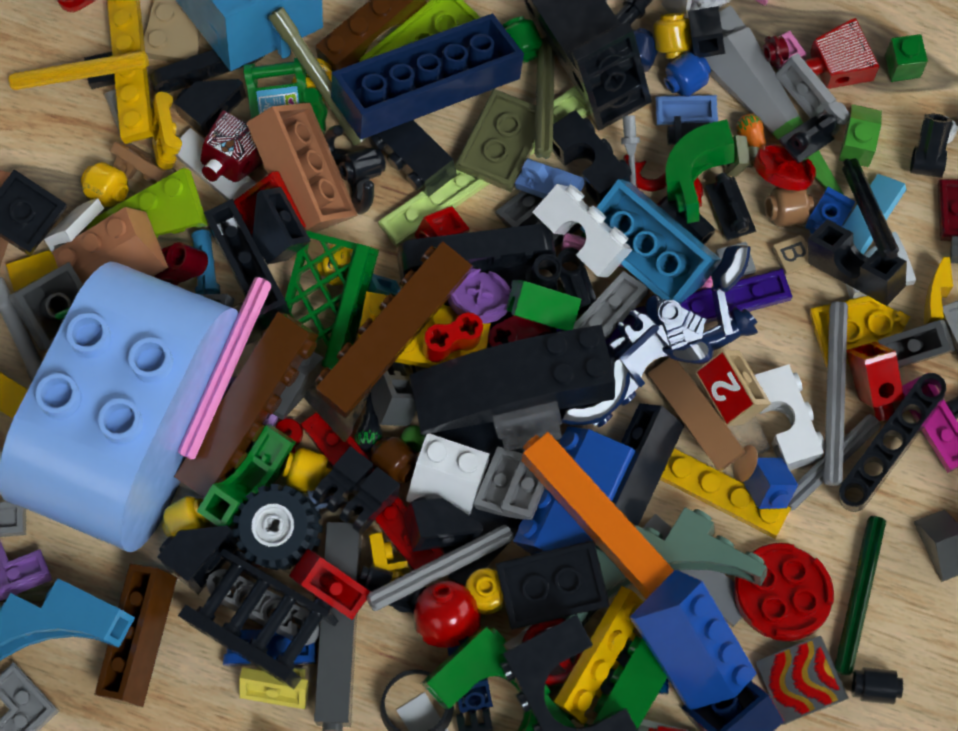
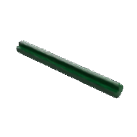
M870 516L867 520L835 661V668L838 674L850 676L854 670L885 531L886 520L878 516Z

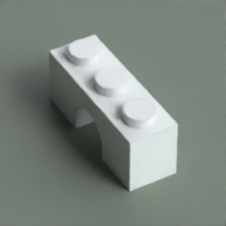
M556 184L535 208L533 213L554 234L565 235L575 224L579 223L582 225L586 233V241L576 256L595 275L608 278L633 250L626 243L628 241L627 236L616 227L611 229L604 222L606 216L595 206L589 207L582 200L584 195L571 184L569 186Z
M790 364L754 375L771 402V405L761 411L760 414L769 411H780L788 417L791 424L789 430L774 436L771 444L776 457L783 458L790 471L819 462L824 454L825 442L820 431L816 432L812 424L814 414L809 402L804 403L800 393L802 391V383L799 375L792 372Z

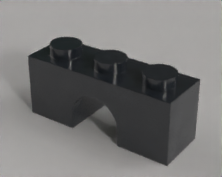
M574 110L553 124L552 152L564 166L577 159H587L593 163L583 170L581 174L585 183L583 186L584 190L597 205H599L618 179L631 182L630 176L632 172L628 164L621 159L619 161L616 158L609 142L604 138L600 139L596 135L595 128L588 118H582Z
M827 219L808 238V263L876 301L888 306L906 287V260L898 257L894 261L892 259L885 261L881 258L878 249L869 258L856 248L853 241V232Z

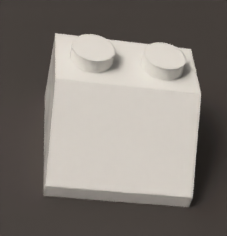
M426 434L416 462L406 502L411 503L420 497H430L431 499L443 498L470 516L474 506L473 503L489 463V453L432 434Z

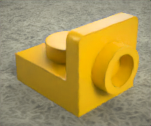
M382 532L369 535L374 566L393 572L390 582L398 579L399 575L403 576L410 573L407 561L388 564L389 561H394L391 541L385 542Z

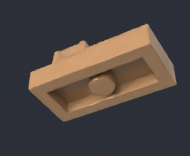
M114 142L110 152L116 155L113 167L123 171L127 179H132L137 170L144 173L142 177L145 180L155 184L176 172L173 168L170 170L160 168L156 163L155 157L132 143Z

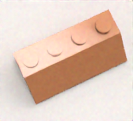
M310 103L272 106L246 122L251 138L263 161L264 169L268 175L271 172L279 171L306 225L305 230L315 233L358 215Z

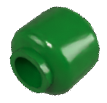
M520 16L502 25L524 53L523 64L538 57L536 52L543 43L533 20L524 19V16Z

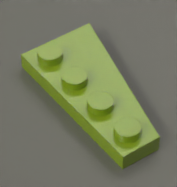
M183 167L96 216L86 228L87 230L124 207L146 212L156 238L167 233L176 234L184 232L185 229L191 227L200 228L208 226L191 170Z

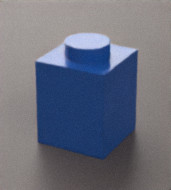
M758 458L752 476L743 482L758 509L787 508L798 487L797 481L783 458Z

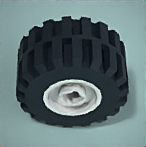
M271 484L269 488L266 486L258 487V493L250 492L246 495L248 502L246 504L241 502L238 506V509L241 510L240 515H234L233 522L237 524V529H233V535L239 539V542L236 543L239 550L244 551V556L254 561L255 564L272 570L292 569L291 566H296L307 549L312 551L315 545L319 547L321 542L318 539V533H322L323 526L319 524L318 520L321 519V516L314 508L316 505L306 495L286 485L283 487L279 484Z

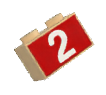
M723 350L695 371L700 379L701 389L706 395L710 396L716 407L715 411L726 426L744 425L771 405L740 350Z

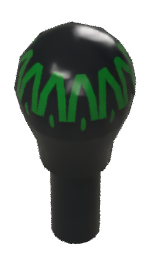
M371 392L367 393L365 414L362 416L361 423L354 437L355 442L364 452H370L374 444L383 438V432L372 404Z

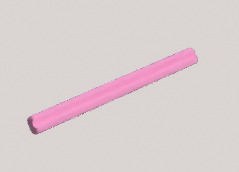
M254 278L179 446L178 453L183 457L195 459L271 289L270 282L263 278Z

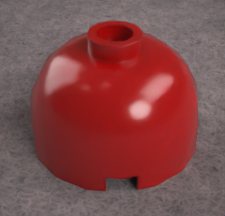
M440 581L422 590L414 604L413 620L417 634L419 633L425 643L438 648L458 646L459 640L467 636L470 637L479 629L481 614L477 607V602L468 588L458 582Z

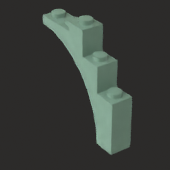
M684 507L665 540L662 539L663 535L651 527L642 529L635 525L636 529L674 570L715 571L740 577L758 586L762 585L767 576V566L763 564L764 560L749 551L744 554L734 548L735 545L722 536L714 538L715 528L714 522L711 521L712 518L699 509L691 511ZM597 545L596 549L608 598L610 599L618 593L621 586L628 588L632 583ZM597 610L576 614L583 627ZM572 616L563 617V619H568Z

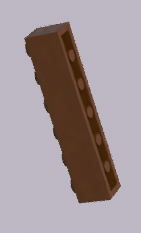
M442 241L437 248L432 245L420 259L423 262L422 266L416 272L411 269L400 282L402 289L396 296L389 294L379 306L382 312L375 320L368 318L357 332L361 335L353 345L348 342L336 356L339 359L338 363L332 369L326 367L315 380L318 384L316 394L344 418L348 417L471 273L473 265Z
M277 312L219 404L196 458H185L174 477L203 498H205L213 484L226 480L233 470L237 469L247 457L248 453L245 451L252 441L255 442L265 427L263 423L267 416L273 414L282 402L281 394L286 386L290 387L299 375V370L297 369L303 359L306 360L313 354L317 346L315 341L319 335L289 314Z

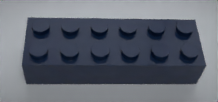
M492 13L332 72L331 99L359 139L362 140L520 79L524 53Z

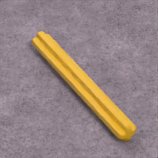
M138 51L16 72L9 75L8 81L11 89L20 90L144 69L149 66V59L145 51Z

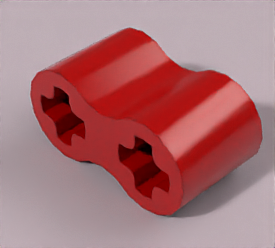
M467 312L459 315L451 324L432 325L425 332L422 346L423 355L431 362L437 363L446 360L454 351L474 349L479 344L483 332L481 318L474 313Z

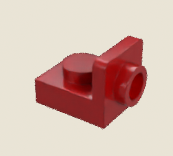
M451 206L425 216L415 233V237L419 239L468 233L470 229L454 207Z

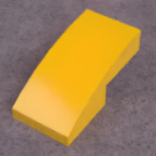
M950 257L942 259L929 284L924 306V325L942 320L944 317L942 298H947L953 288Z

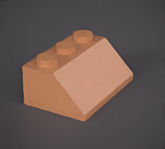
M128 207L122 208L78 235L71 242H67L52 251L58 268L70 262L83 285L100 266L112 261L150 276H155L168 268L147 213Z

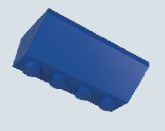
M567 426L559 444L605 495L613 501L635 450L590 429ZM545 488L533 519L522 520L513 542L533 555L591 541L592 539Z
M675 569L630 616V619L682 702L690 710L735 698L757 674L703 581Z

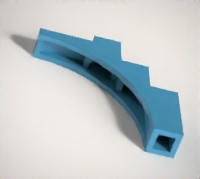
M57 578L53 587L47 592L45 602L41 608L10 593L7 600L0 607V661L27 646L59 638L77 637L93 639L119 648L135 617Z

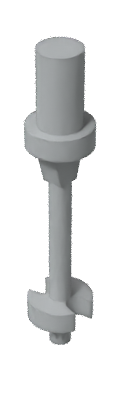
M635 115L623 116L624 138H621V144L625 145L628 153L629 167L632 172L630 176L631 183L637 187L634 154L637 143H640V137H636Z

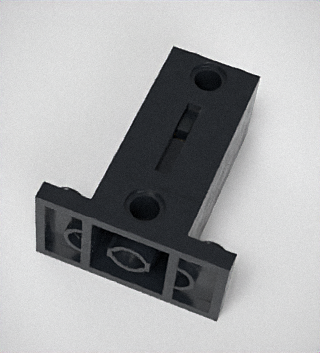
M524 0L529 16L588 105L592 121L598 131L652 102L634 30L628 22L620 23L605 0Z

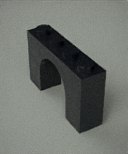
M577 615L502 653L505 661L499 664L509 682L515 679L521 691L516 694V697L524 712L526 713L531 710L537 722L532 725L533 730L638 731L626 708H621L595 723L581 728L564 726L550 714L544 698L545 683L549 674L560 663L593 646Z

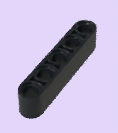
M926 373L917 380L842 482L839 488V501L846 510L858 512L867 506L941 405L946 393V383L940 375ZM933 384L939 389L940 393L935 397H928L923 394L921 388L924 385ZM914 410L920 414L921 419L916 423H908L903 419L902 414L905 411ZM888 436H896L901 440L902 445L895 450L888 449L884 445L883 440ZM869 462H877L882 466L883 470L879 475L871 476L865 472L864 466ZM850 488H858L863 492L864 496L858 502H851L846 499L844 494Z

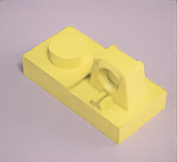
M242 667L239 677V698L305 709L308 701V680H305L306 670L300 668L293 669L301 677L300 682L293 690L261 669Z

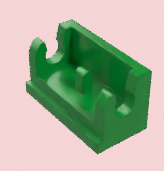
M512 281V289L507 304V311L512 312L511 315L563 331L573 330L582 299L527 281Z

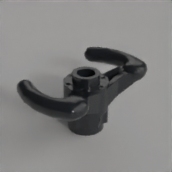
M335 125L327 130L324 137L336 165L339 166L342 178L351 185V197L357 214L362 215L373 204L374 183L370 179L380 176L385 171V158L378 148H366L356 152L335 148V139L341 136L344 131L342 126Z

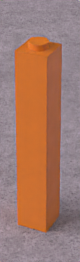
M549 432L541 438L538 435L532 437L523 446L525 451L521 461L589 537L595 540L598 547L644 598L647 599L674 569Z

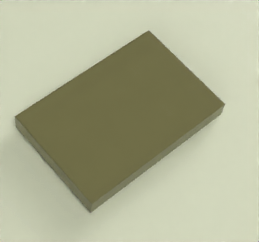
M493 88L455 164V169L512 192L515 181L522 171V166L526 159L529 158L535 145L536 105Z

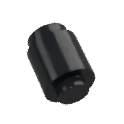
M863 667L862 670H854L852 697H858L863 702L893 705L896 698H902L903 678H898L896 670Z

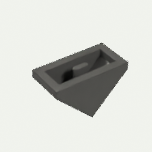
M944 509L914 521L941 582L957 577L958 523Z

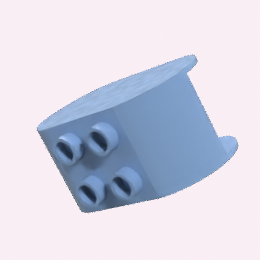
M114 261L100 266L88 278L75 297L13 418L0 459V494L2 498L9 503L50 518L117 546L124 551L134 552L141 548L163 519L164 510L170 505L181 482L174 476L186 457L181 456L178 453V449L234 325L238 311Z

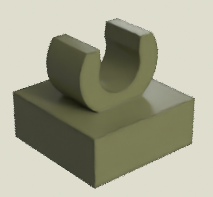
M735 135L733 137L735 163L724 165L725 173L728 176L737 177L744 169L752 167L753 160L759 150L755 146L748 147L747 136Z

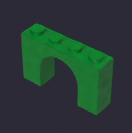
M480 627L425 678L421 684L443 708L450 709L479 681L492 676L507 680L499 664L505 661L502 653L508 651L503 646L506 640L495 628L492 627L489 630L487 627ZM515 679L510 681L517 691L521 692ZM545 685L544 698L550 714L564 726L576 728L571 722L574 718L550 699L551 691ZM523 710V718L517 731H534L532 725L537 722L531 710L526 713Z

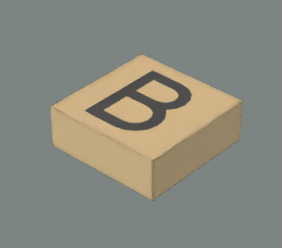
M802 234L773 245L772 250L781 268H783L785 276L812 266L808 263V245Z

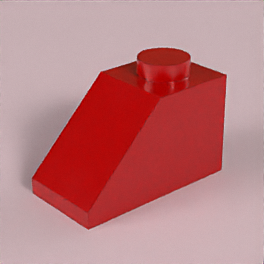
M310 549L305 551L289 574V577L351 620L354 619L371 592Z

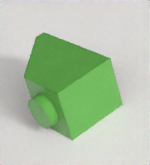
M854 104L851 105L850 120L846 126L839 161L856 158L861 166H870L881 129L882 111Z

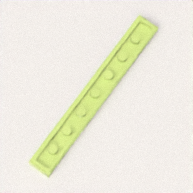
M575 86L554 100L553 124L574 110L582 118L590 115L588 105ZM534 145V147H533V149H532V151H531L530 156H531L532 154H534L535 145ZM456 170L457 175L428 197L421 191L380 219L378 224L395 247L398 248L401 243L415 236L425 216L451 206L456 208L490 183Z

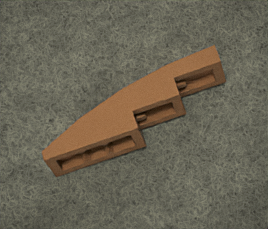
M668 358L647 373L719 472L746 454L738 440L678 361Z

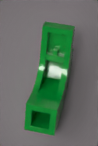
M727 120L709 123L692 130L678 141L668 157L666 163L668 202L676 200L678 212H684L687 224L700 221L699 201L694 187L696 178L702 172L712 167L735 163L734 141Z
M265 425L242 464L226 480L211 486L197 512L217 527L228 526L230 528L236 525L233 522L234 515L239 516L241 513L238 506L241 502L244 504L248 502L246 495L250 492L256 494L258 493V487L266 486L269 488L271 484L276 482L284 470L282 465L296 441L273 425Z

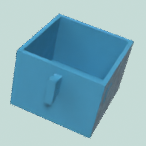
M176 0L230 72L277 49L282 59L290 56V47L280 37L268 19V16L280 7H284L298 28L302 38L323 28L322 0Z

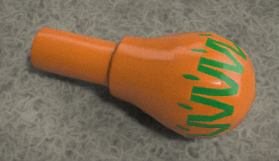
M746 114L740 117L736 124L737 134L747 136L749 147L755 146L759 150H764L767 142L764 135L763 122L760 117L755 114Z

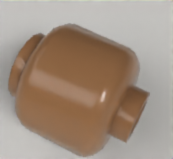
M776 187L765 200L766 216L777 227L803 225L808 220L809 214H812L814 210L813 198L807 194L806 190L793 191Z

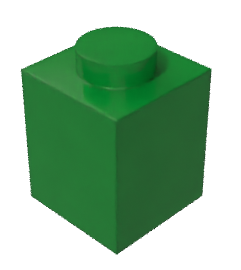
M922 34L891 38L885 53L891 82L921 78L928 62Z

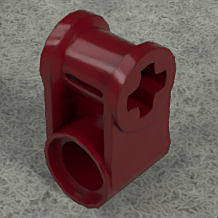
M176 242L161 249L168 268L154 277L177 286L179 283L202 275L208 265V256L203 250Z
M512 316L493 326L489 331L488 340L490 345L494 347L503 344L501 340L507 338L509 342L553 332L550 326Z

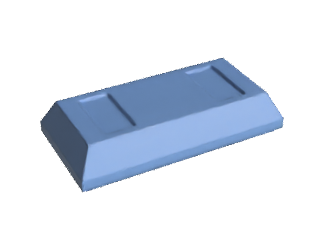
M717 95L656 96L657 125H673L674 116H681V123L717 122Z

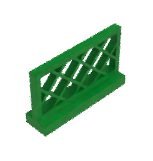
M305 230L310 240H319L326 252L312 260L307 252L309 243L297 252L285 301L290 315L293 317L291 313L293 305L303 300L309 314L298 321L304 324L313 319L320 332L316 341L323 338L327 345L322 366L332 369L339 361L336 356L348 342L352 345L355 343L366 291H369L379 250ZM328 243L334 244L336 246L330 249ZM344 247L353 249L350 263L340 268L333 254ZM329 257L336 271L322 280L315 265ZM311 269L318 283L304 291L299 282L302 273ZM339 276L344 285L343 291L337 297L332 298L326 284ZM321 288L328 302L314 310L307 296ZM331 307L336 316L333 325L324 329L317 315Z

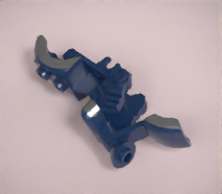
M745 245L728 246L724 251L720 264L712 272L711 277L714 288L711 291L718 322L717 326L703 332L705 318L682 308L675 300L661 299L657 295H652L645 303L646 314L631 310L629 314L635 320L632 327L630 325L624 326L619 321L617 329L621 336L607 345L616 380L614 400L557 410L556 420L578 426L593 424L599 428L612 418V412L620 404L622 406L628 404L637 395L635 390L645 384L641 377L646 367L653 360L667 356L675 361L704 364L712 359L715 350L733 342L740 336L757 334L758 331L754 326L757 324V320L748 310L743 309L740 311L734 307L731 311V317L729 316L725 292L732 289L744 275L749 263L751 247Z

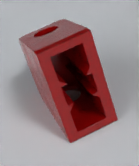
M876 341L848 349L846 356L860 401L874 409L875 417L878 421L889 420L894 413L893 402L900 401L904 397L896 351Z

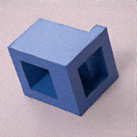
M828 186L808 218L805 228L813 234L827 219L843 227L851 214L855 201Z

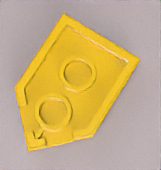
M869 296L841 301L846 302L848 305L847 350L871 342H878L880 339L901 333L911 316L899 310L898 312ZM831 304L810 309V318L824 364L827 368L829 311Z

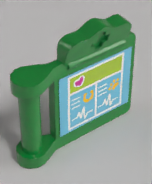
M294 58V62L255 66L254 63L244 65V77L251 119L272 106L310 103L323 134L326 133L325 119L328 113L327 107L317 88H307L306 71L297 58ZM296 75L297 83L257 88L258 79Z

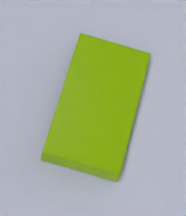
M430 0L361 57L359 61L367 60L481 17L463 0Z

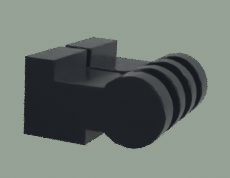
M350 446L335 463L331 472L318 484L312 497L319 503H322L327 497L332 495L327 509L334 513L346 503L347 497L351 493L354 494L355 497L346 503L345 508L340 514V519L346 523L353 516L359 515L352 528L359 534H362L369 528L375 518L387 506L390 507L398 498L400 484L378 467L372 472L373 463Z

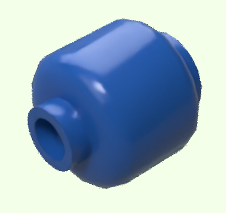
M687 51L666 65V78H664V82L671 93L675 94L677 92L681 96H690L708 84L711 69L704 57L699 58L694 56L693 52Z

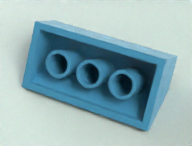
M618 179L596 207L606 216L604 222L611 229L616 227L627 236L628 241L626 243L633 249L621 262V265L661 299H671L681 304L704 285L722 260L631 182Z

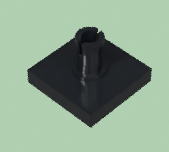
M14 169L0 187V237L31 256L66 210L67 204Z

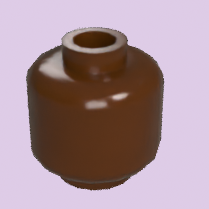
M383 437L377 441L370 451V462L373 463V468H380L398 483L410 481L418 460V455L400 437Z

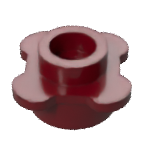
M782 36L765 37L763 52L766 60L772 66L776 64L778 66L783 65V61L789 58L786 40Z

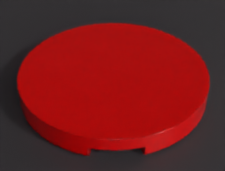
M772 543L752 551V553L764 560L763 564L767 566V576L761 586L735 576L733 585L734 600L743 619L758 633L779 641L800 640L815 633L828 618L834 603L833 583L826 567L818 558L815 559L805 551L795 548L793 544Z

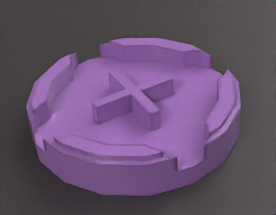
M472 269L469 276L448 299V303L457 315L467 312L474 313L481 318L484 324L498 321L507 313L511 289L507 282L496 273L489 271L487 274L480 272L481 269Z

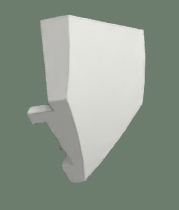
M98 198L77 206L44 237L51 252L65 243L71 242L104 209Z

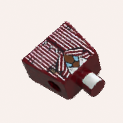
M223 110L202 146L200 158L201 163L204 165L202 174L211 182L217 181L221 175L232 182H239L261 166L263 161L251 138L247 123Z

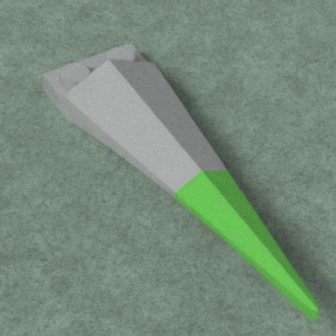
M730 5L719 12L725 54L704 57L711 69L709 75L751 114L759 116L763 126L779 141L781 137L803 124V121L781 82L775 76L773 68L766 60L764 52L751 29L745 26ZM693 47L688 51L694 53ZM818 150L809 156L808 159L816 169L815 179L825 190L829 186L843 194L820 151Z

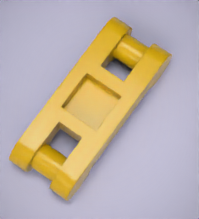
M158 92L153 100L154 107L151 108L154 137H151L157 165L162 169L170 170L175 165V155L180 152L182 141L176 136V123L172 122L170 108L173 98L166 92Z

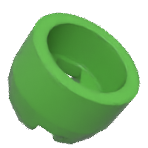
M417 425L406 427L400 436L417 453L421 451L426 437L425 434L421 435L420 427Z

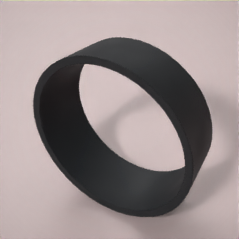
M417 669L404 671L388 683L382 695L380 705L381 718L388 731H401L391 723L385 710V698L391 686L405 676L413 674L429 676L430 672ZM454 705L450 709H445L438 724L428 731H445L452 720Z

